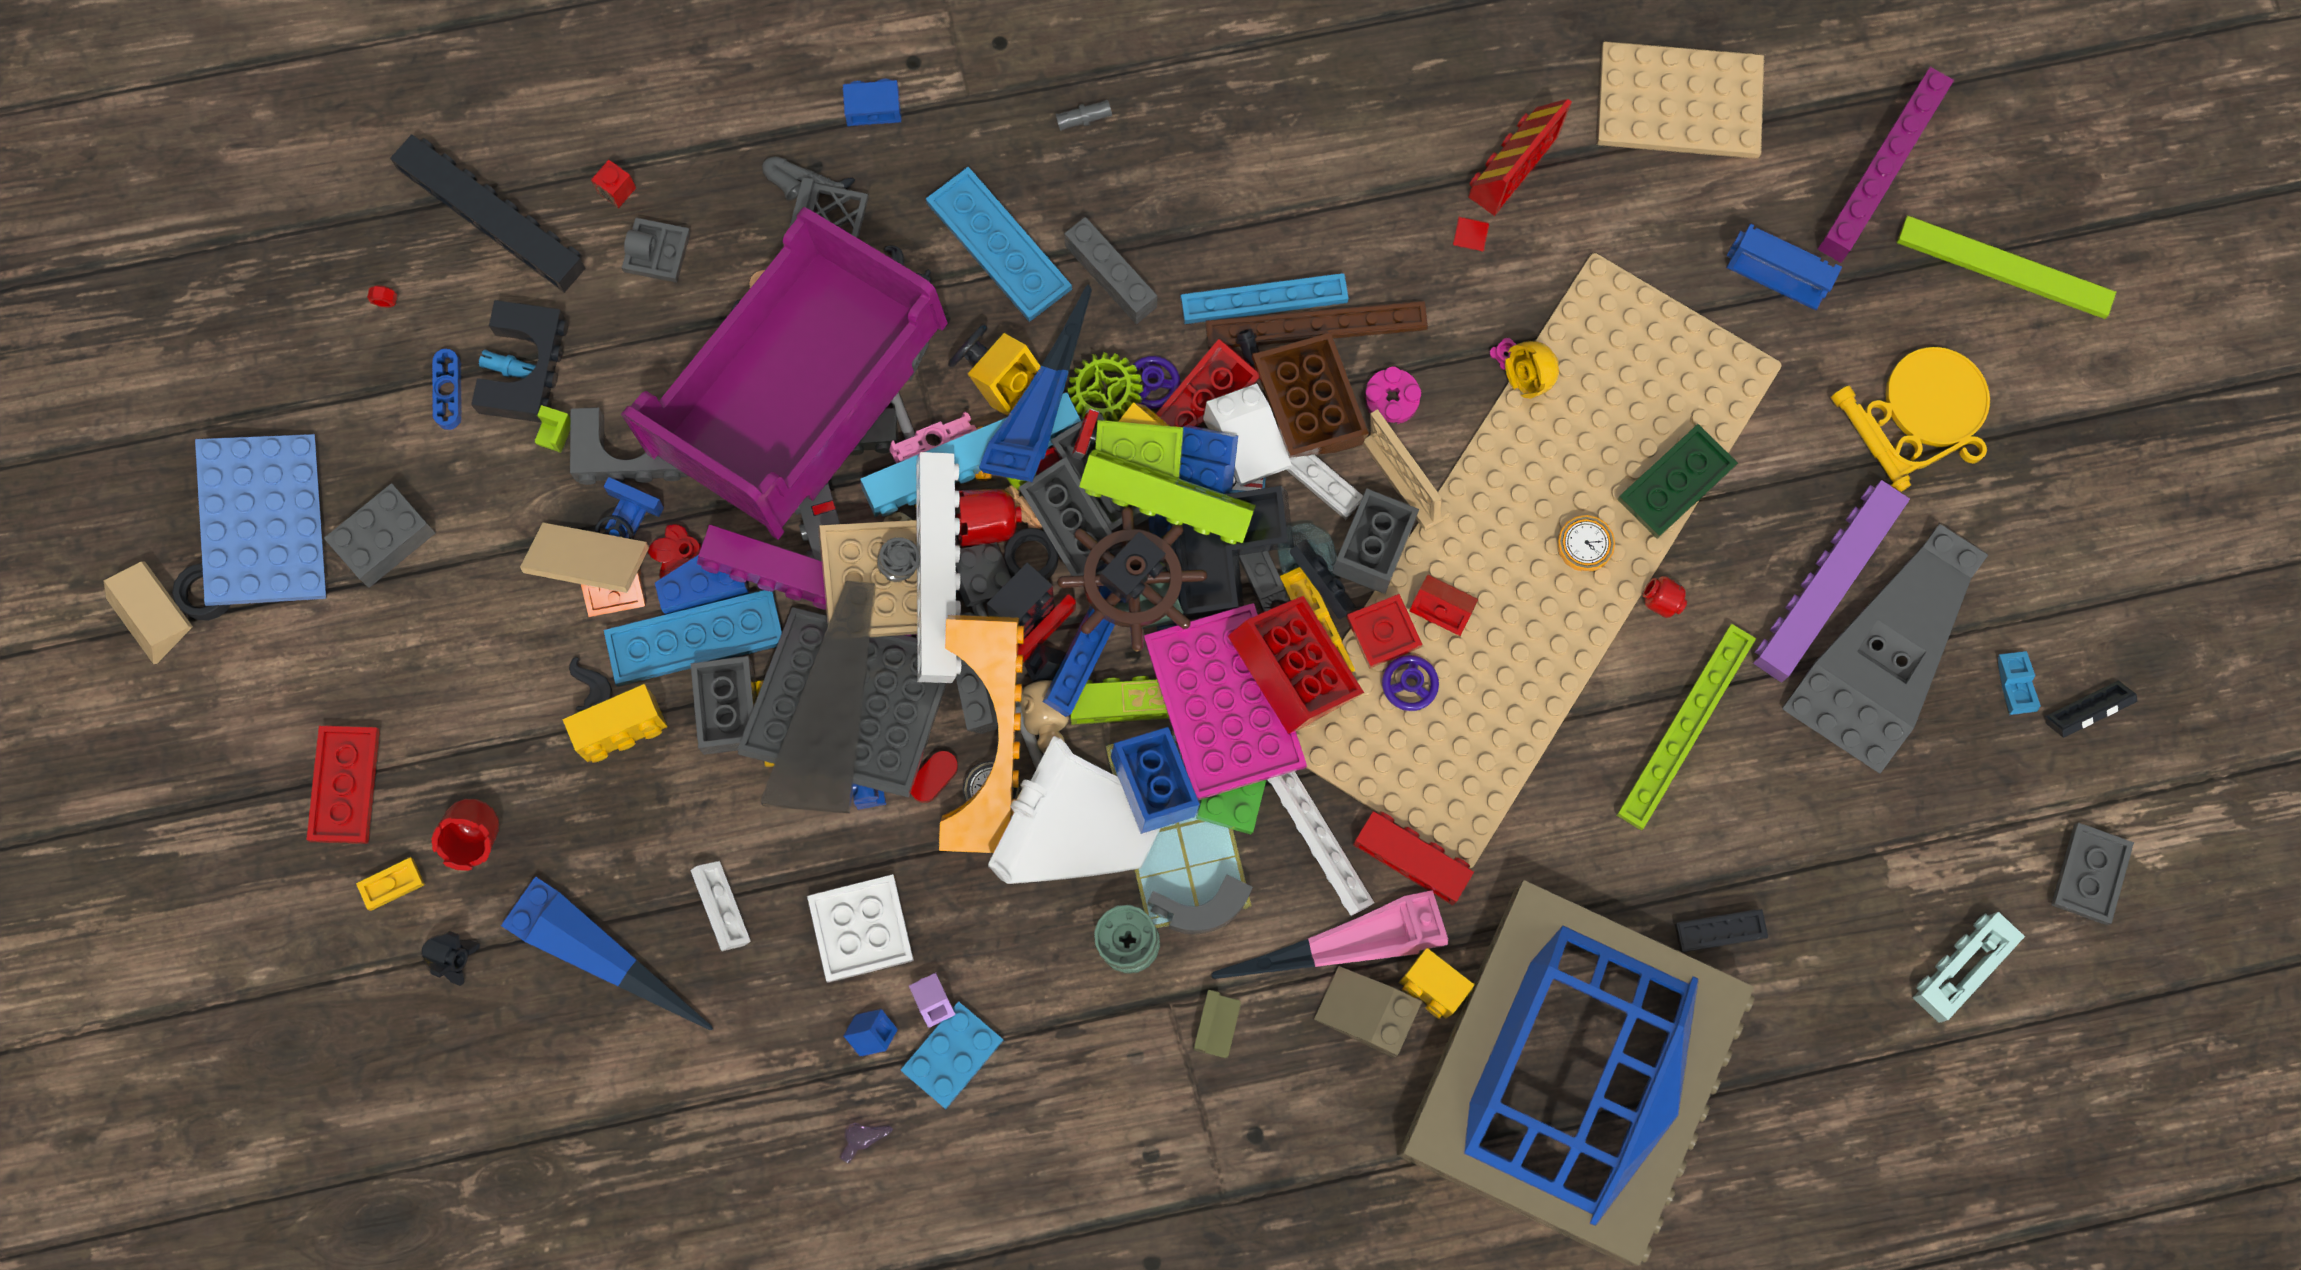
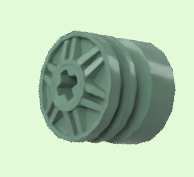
M1131 905L1116 906L1106 911L1098 920L1094 932L1095 945L1101 957L1114 970L1125 974L1138 973L1148 968L1157 958L1160 949V935L1150 916L1142 909ZM1128 935H1132L1136 943H1131L1130 947L1126 948L1122 940H1127Z

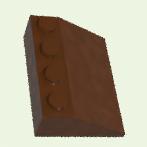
M1331 333L1252 355L1289 458L1336 453L1361 446L1364 443L1369 432Z

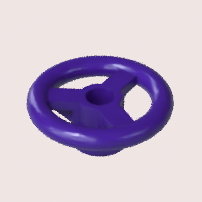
M1147 356L1132 364L1135 365L1137 371L1140 368L1143 371V392L1138 394L1141 396L1142 401L1138 404L1145 405L1149 409L1161 408L1180 386V376L1176 367L1165 358ZM1150 364L1164 367L1170 373L1172 380L1164 379L1162 369L1157 366H1150ZM1150 378H1156L1158 381L1156 383H1150L1148 380ZM1159 388L1171 389L1162 399H1146L1151 391Z
M1406 655L1396 658L1386 667L1382 677V688L1386 698L1395 707L1405 711H1417L1433 702L1439 690V678L1436 670L1427 660L1419 656ZM1409 664L1408 669L1402 673L1400 682L1391 685L1393 672L1401 665ZM1418 666L1422 667L1429 675L1431 683L1429 691L1422 687L1424 676L1417 669ZM1406 679H1414L1416 681V685H1408ZM1406 690L1408 692H1415L1422 700L1414 703L1404 702L1397 698L1395 694Z

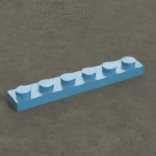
M1342 273L1182 294L1181 305L1184 324L1206 322V320L1228 319L1348 303L1349 298L1345 275Z

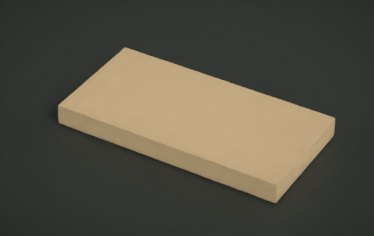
M542 523L520 568L526 574L628 593L649 547L647 542Z

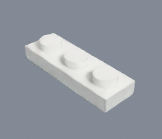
M720 861L699 865L690 870L721 951L745 946L751 942Z

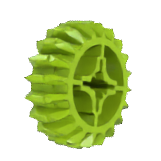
M1103 352L1102 359L1098 360L1097 356L1093 354V362L1088 363L1086 360H1083L1084 368H1075L1074 370L1078 377H1070L1069 381L1073 385L1068 388L1069 395L1073 396L1070 399L1073 405L1076 406L1077 414H1082L1083 420L1086 412L1089 409L1099 411L1105 421L1113 420L1118 422V418L1125 414L1133 402L1141 403L1142 398L1138 394L1143 392V386L1139 384L1142 378L1140 374H1136L1137 368L1135 365L1129 366L1130 362L1127 358L1120 360L1119 355L1114 353L1111 359H1109L1108 354ZM1104 372H1115L1123 377L1119 379L1118 377L1109 378L1105 376ZM1095 377L1093 385L1087 387L1091 379ZM1103 381L1105 382L1106 386H1108V388H1107V390H1108L1107 394H1108L1109 399H1107V397L1105 396V394H1103V393H1104ZM1126 389L1123 398L1116 404V398L1124 393ZM1092 401L1094 403L1103 402L1107 408H1095L1087 403Z

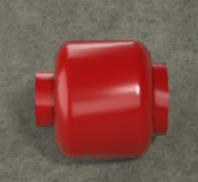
M1669 577L1653 578L1644 589L1643 597L1645 598L1646 607L1664 618H1670L1675 613L1679 615L1687 605L1685 588Z

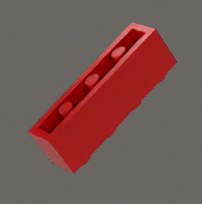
M1373 811L1353 845L1428 891L1433 890L1434 895L1453 906L1474 873L1469 869L1470 865L1458 857H1455L1454 860L1444 854L1445 850L1436 843L1430 842L1427 844L1420 840V835L1409 827L1402 829L1394 824L1395 820L1388 814L1381 811L1377 814Z

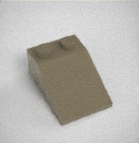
M1338 966L1314 1020L1395 1058L1401 1050L1422 1001L1393 987Z

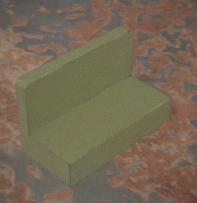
M1208 990L1193 1050L1227 1058L1241 1001L1221 996L1219 992Z

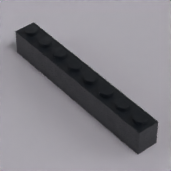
M411 134L390 157L398 171L565 293L586 269L581 261L582 255L572 246L564 247L560 244V238L553 232L548 230L545 233L539 228L540 224L529 215L526 217L518 213L519 209L511 201L506 199L503 202L497 197L498 193L487 184L482 186L477 183V178L465 168L463 171L458 169L456 162L445 153L439 155L435 152L436 148L425 138L419 140Z

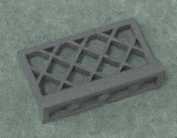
M802 178L790 226L797 219L796 215L803 207L813 212L817 208L818 212L816 214L829 221L825 214L839 206L845 217L833 224L840 227L849 222L853 227L851 235L858 238L869 196L865 193L815 184L813 179ZM820 193L831 195L835 202L823 209L817 201ZM850 199L860 201L859 208L850 214L847 213L842 205Z

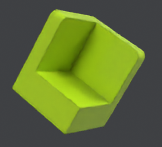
M541 405L537 416L542 421L535 443L561 453L570 433L571 418L567 413Z

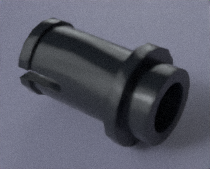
M1252 329L1240 331L1236 334V344H1240L1245 360L1253 366L1255 364L1252 355L1259 353L1255 340L1257 334L1253 333Z

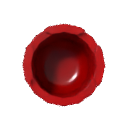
M1004 489L956 490L959 491L960 514H956V518L960 520L958 539L961 540V547L1001 543L1008 541L1014 535L1016 523L1022 522L1021 506H1015L1014 499L1009 492Z
M463 799L455 802L445 812L431 838L432 850L434 852L437 851L438 855L444 860L443 864L455 870L469 871L474 866L487 861L499 831V819L494 809L478 799Z

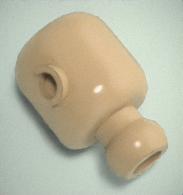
M1051 680L1037 681L1027 685L1022 690V700L1020 702L1024 726L1028 733L1039 735L1037 745L1042 753L1046 752L1054 736L1061 738L1065 742L1063 735L1060 734V730L1067 725L1069 716H1063L1042 702L1052 683Z

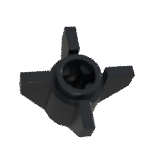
M448 931L432 936L424 943L421 950L422 960L431 975L439 978L444 975L451 983L461 986L464 984L462 969L467 962L468 955L477 951L480 948V944L472 940H460L459 934Z

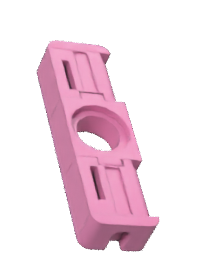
M963 412L962 417L944 425L942 422H938L916 431L914 437L897 444L893 440L889 450L897 464L918 455L920 452L933 449L977 429L974 424L970 425L971 417L969 414ZM936 434L940 438L941 443L937 446H932L927 443L926 436Z

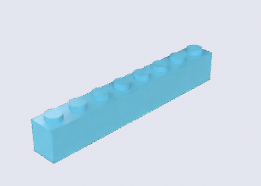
M1067 392L1062 394L1048 447L1052 445L1051 440L1081 422ZM1006 418L925 452L954 454V463L959 464V478L955 483L960 482L963 484L969 482L981 471L979 466L988 443ZM919 454L861 478V488L875 517L881 514L882 516L891 515L898 510V507L907 503L908 505L916 504V460Z

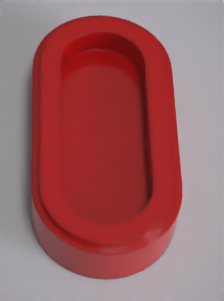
M947 751L937 752L918 771L911 790V795L916 801L921 803L931 802L956 775L958 763L953 754Z

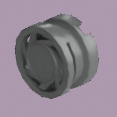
M903 537L892 538L882 546L877 557V568L880 574L882 573L887 580L902 582L914 574L920 561L919 551L916 545Z

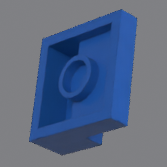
M1190 425L1183 426L1180 479L1222 494L1231 492L1239 435Z

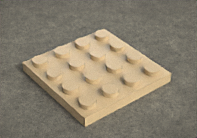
M916 520L820 525L818 531L829 640L917 634V568L909 579L902 582L887 580L882 573L880 574L877 568V557L882 546L888 540L895 537H903L910 540L917 547Z

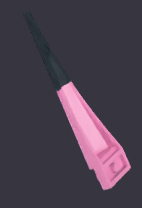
M1432 890L1403 896L1383 907L1321 934L1271 953L1214 971L1211 975L1213 979L1414 955L1419 954L1420 950H1425L1426 948L1448 945V937Z

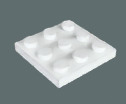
M894 875L807 896L827 983L914 961Z

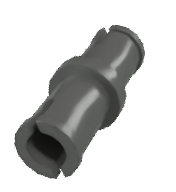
M1108 99L1088 106L1081 104L1078 105L1079 108L1056 114L1060 131L1081 124L1087 126L1091 121L1112 117Z

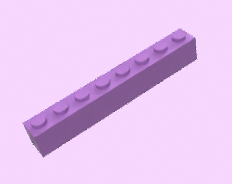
M1883 480L1875 487L1869 485L1860 498L1864 503L1860 508L1855 506L1847 516L1846 521L1849 524L1845 530L1840 528L1830 541L1834 544L1831 551L1827 552L1825 550L1815 563L1819 566L1815 574L1810 572L1800 586L1804 590L1798 597L1794 594L1785 607L1789 612L1784 619L1779 616L1770 628L1773 635L1769 641L1763 639L1754 653L1758 657L1753 664L1781 683L1790 676L1910 500V498Z

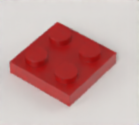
M1400 594L1357 610L1346 617L1369 669L1419 649L1423 645Z

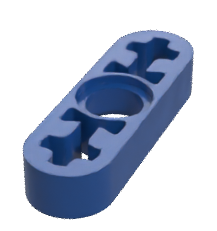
M441 349L435 353L432 360L433 418L442 429L451 430L460 424L462 418L461 361L454 351ZM446 358H450L453 362L448 364V373L451 376L446 375V370L441 364L445 363ZM445 383L454 384V391L448 396L441 395V386ZM444 403H448V409L453 414V416H449L448 421L441 417L446 415Z

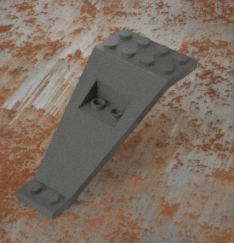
M1938 523L1923 546L1814 662L1782 709L1876 772L1881 773L1916 725L1971 578L1987 558L1988 553L1943 524ZM1874 640H1881L1883 646L1880 649H1875L1872 647V642ZM1899 656H1905L1908 660L1906 664L1900 665L1896 662V659Z

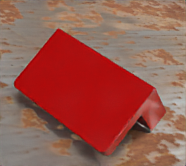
M1427 575L1409 612L1461 636L1478 599Z

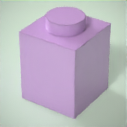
M936 973L909 985L928 1028L955 1015Z

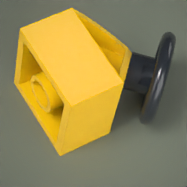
M981 324L948 361V366L955 367L963 357L974 366L968 375L992 408L1008 416L1040 369V365L1025 344L1005 333L990 349L986 348L978 341L988 330L986 324Z

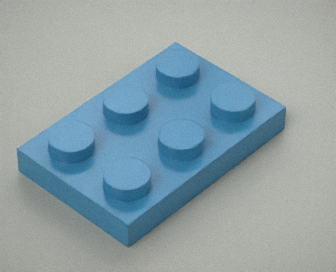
M959 1001L953 1007L955 1015L942 1021L901 1069L907 1077L945 1109L949 1107L1004 1041Z

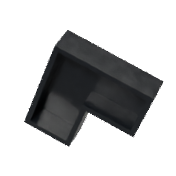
M1282 486L1225 494L1256 505L1243 543L1230 544L1221 540L1220 535L1211 532L1209 535L1201 534L1193 530L1194 526L1185 523L1181 525L1183 533L1174 542L1175 554L1180 562L1181 570H1204L1207 573V578L1204 581L1182 582L1180 589L1181 608L1183 615L1188 619L1208 617L1244 606L1239 555L1294 547L1288 493Z

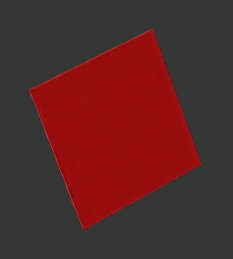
M1459 217L1453 245L1484 251L1489 223Z

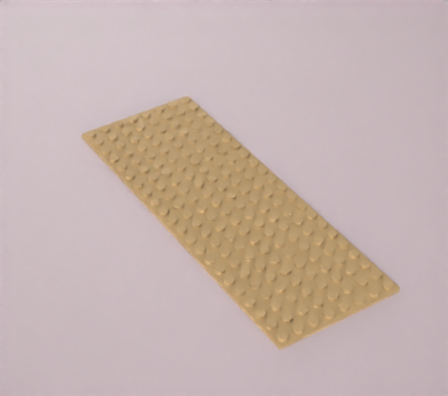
M1596 253L1589 257L1536 339V342L1544 343L1550 347L1558 358L1559 375L1555 385L1544 394L1528 399L1520 396L1524 393L1519 388L1513 389L1510 382L1508 383L1438 492L1442 498L1441 503L1449 512V516L1424 531L1419 523L1407 540L1386 594L1374 591L1365 605L1367 607L1400 594L1423 644L1421 648L1402 656H1419L1427 660L1434 667L1439 678L1437 696L1430 705L1417 711H1405L1391 704L1383 692L1382 677L1386 667L1396 658L1369 669L1352 629H1350L1342 643L1355 669L1352 674L1364 693L1310 725L1296 731L1308 770L1378 814L1380 811L1388 814L1395 820L1394 824L1402 829L1404 827L1413 829L1420 835L1419 839L1425 843L1433 842L1441 846L1445 850L1444 854L1453 860L1455 857L1464 860L1470 865L1469 869L1473 868L1697 505L1696 503L1665 533L1656 539L1617 500L1618 497L1697 424L1729 453L1781 369V363ZM1588 515L1599 518L1609 526L1614 535L1615 547L1613 555L1606 565L1596 571L1574 570L1565 564L1559 555V533L1568 521L1578 516ZM1427 575L1478 599L1461 636L1409 612ZM1409 664L1401 665L1393 672L1391 685L1400 682L1401 675L1408 669ZM1418 666L1417 669L1424 676L1422 687L1429 691L1431 685L1429 675L1422 667ZM1406 679L1408 685H1416V681L1414 679ZM1404 690L1395 694L1397 698L1404 702L1414 703L1422 700L1415 692Z

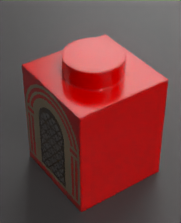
M610 160L591 179L597 193L617 208H620L636 189L630 174Z

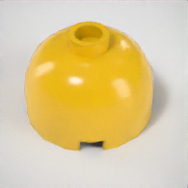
M1527 341L1509 349L1508 352H1511L1510 358L1505 360L1506 375L1513 389L1519 388L1524 393L1520 396L1532 399L1552 389L1558 380L1559 362L1550 347L1541 342Z

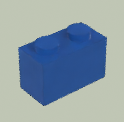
M880 79L877 82L853 81L850 84H843L844 112L847 126L901 122L900 94L897 80Z

